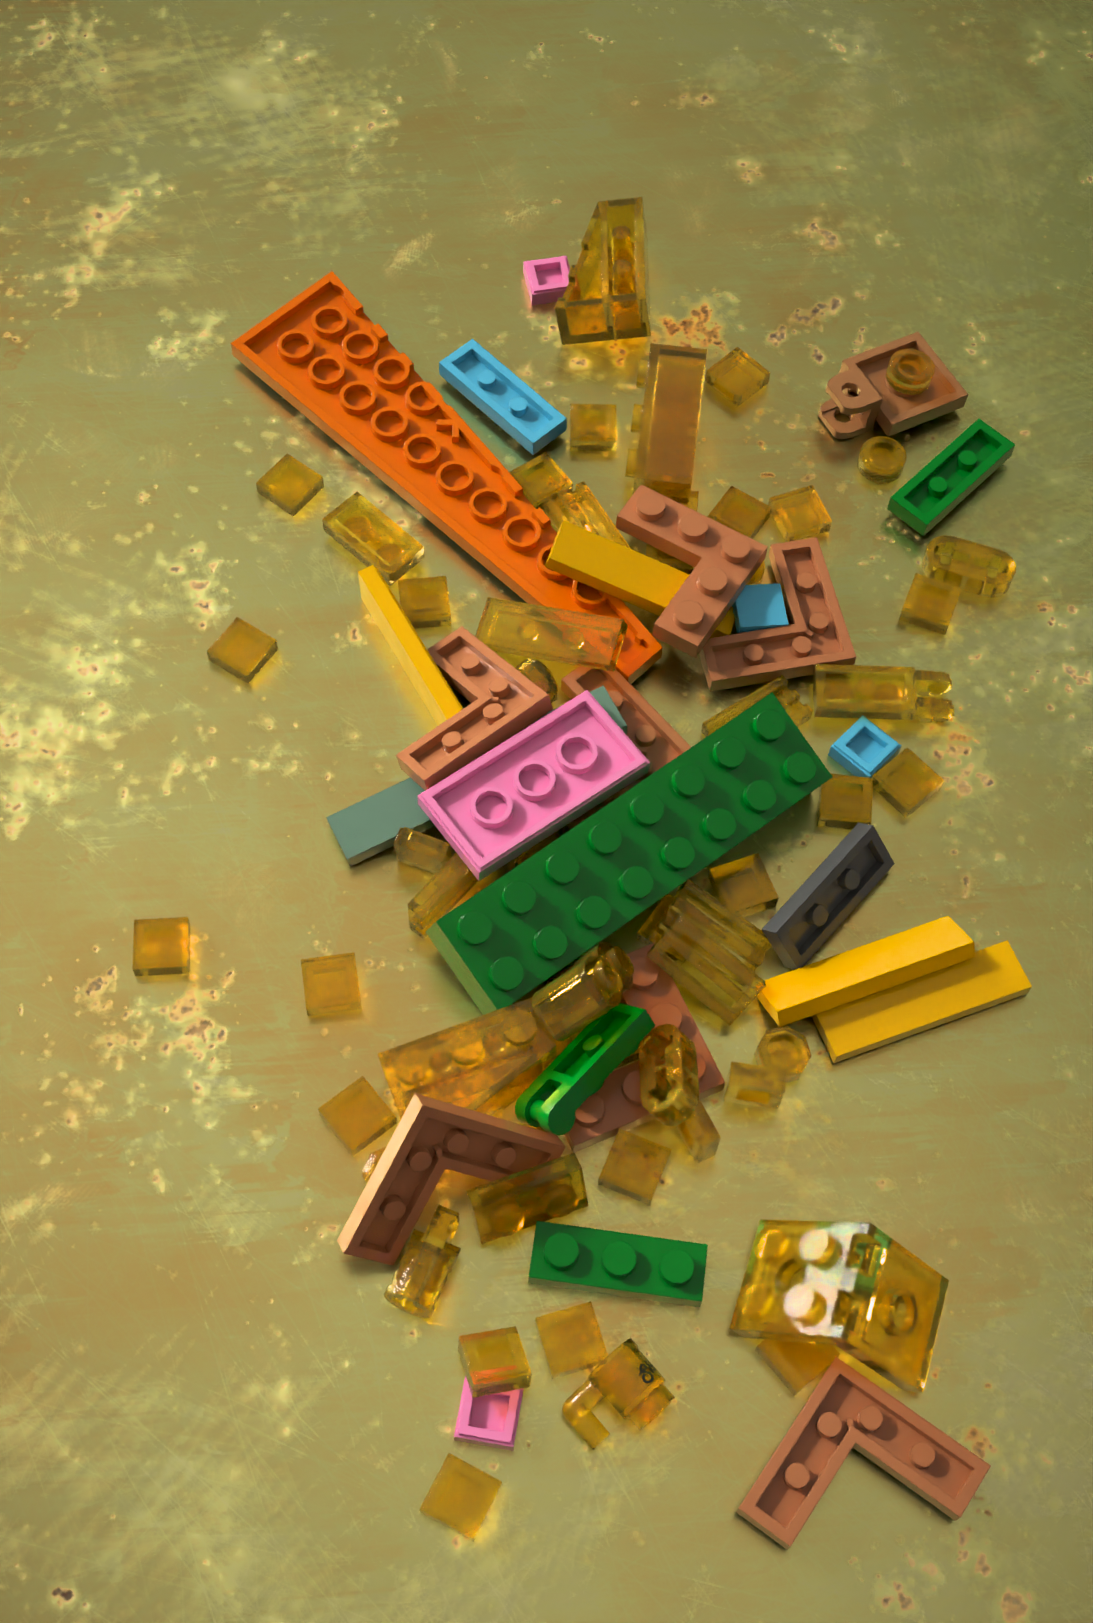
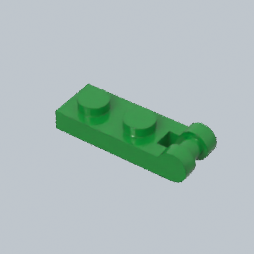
M610 1001L519 1096L515 1105L517 1119L521 1123L533 1127H541L544 1131L560 1136L568 1133L576 1119L575 1111L589 1096L600 1090L605 1079L626 1057L632 1055L638 1049L643 1038L655 1027L646 1009Z

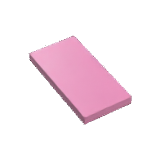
M586 690L417 796L418 805L478 881H481L648 773L650 762L592 694Z

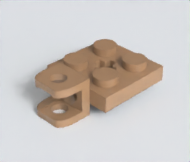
M915 332L844 359L839 371L840 374L832 377L827 383L826 393L832 399L822 404L818 416L837 439H848L873 430L875 421H877L889 437L964 407L968 393L921 334ZM895 380L900 381L902 384L911 383V388L901 387L895 383ZM836 414H844L850 418V421L846 423L839 422L834 416Z

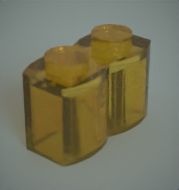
M606 941L601 942L548 978L546 986L534 993L532 1008L556 1041H564L620 1004L622 994L630 990L633 985V964L620 947H613L611 943Z

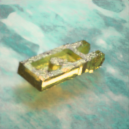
M815 664L812 674L814 717L860 718L863 715L867 719L914 720L916 718L921 722L936 721L937 723L945 720L948 721L952 716H955L952 700H948V698L917 697V694L920 696L946 694V692L952 689V680L949 673L915 670V667L828 664Z

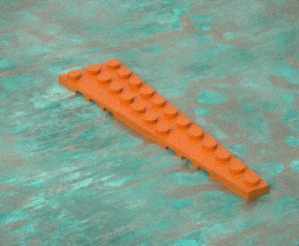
M333 271L231 343L232 354L236 359L592 658L601 653L630 684L661 658L663 647L622 600L545 567L557 532L551 526V519L540 507L536 509L523 495V487L458 413L443 401L442 395L430 382L423 381L414 370V363L404 352L399 353L388 341V334L379 324H373L364 313L363 305Z

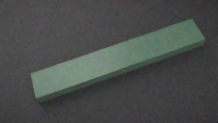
M604 685L591 691L592 696L623 732L627 734V724ZM408 778L326 817L350 867L435 826L418 805L417 796L425 790L414 780Z

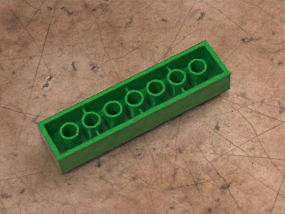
M772 692L444 915L426 931V934L485 1019L489 1020L831 779L832 775Z

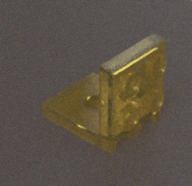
M760 1219L729 1329L743 1338L835 1345L900 1389L923 1393L949 1280L872 1223ZM804 1269L802 1282L789 1290L793 1277ZM893 1306H895V1317H894V1319H893Z

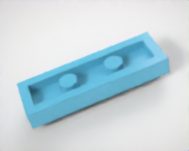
M471 339L439 362V375L532 455L566 431L567 418L474 339Z

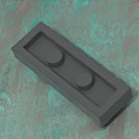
M858 823L762 928V931L786 968L795 970L803 967L895 864L874 825Z

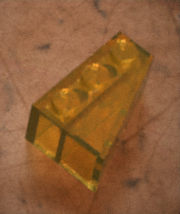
M643 198L599 201L582 239V251L576 265L571 266L569 271V283L563 298L559 297L555 306L562 345L651 336L648 235Z
M651 343L649 360L639 359L636 388L645 389L643 405L634 404L631 432L640 433L638 449H628L625 477L634 478L633 494L640 485H643L668 498L689 500L707 349Z
M537 996L383 1051L378 1053V1057L401 1120L415 1093L492 1116L501 1108L505 1110L514 1103L556 1059L557 1051L555 1041Z

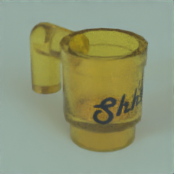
M630 1338L610 1353L592 1371L587 1380L565 1400L562 1406V1413L589 1447L595 1450L610 1435L609 1431L590 1411L604 1397L624 1420L629 1418L640 1431L665 1410L675 1397L664 1385L666 1382L665 1378Z

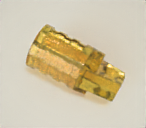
M438 1205L425 1233L414 1229L405 1247V1255L402 1256L399 1268L393 1275L392 1284L387 1286L384 1293L387 1301L409 1314L422 1318L432 1317L435 1310L434 1304L440 1297L441 1288L444 1287L448 1279V1273L452 1272L461 1251L460 1247L451 1244L459 1226L460 1215L458 1212Z

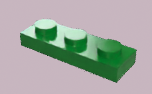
M981 419L976 420L891 496L887 509L924 536L1011 457L1015 444Z
M536 1221L528 1283L700 1307L703 1298L708 1245Z

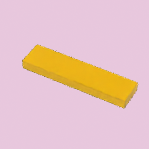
M563 520L558 529L545 564L546 568L658 616L661 615L690 575ZM733 607L727 612L710 638L731 634L735 621Z
M374 565L358 571L361 599L437 726H439L463 708L378 568L374 567Z
M945 916L755 983L757 999L778 1026L782 1027L976 957L974 941L949 916Z
M1008 940L975 951L976 957L811 1016L833 1064L1028 994L1032 985Z

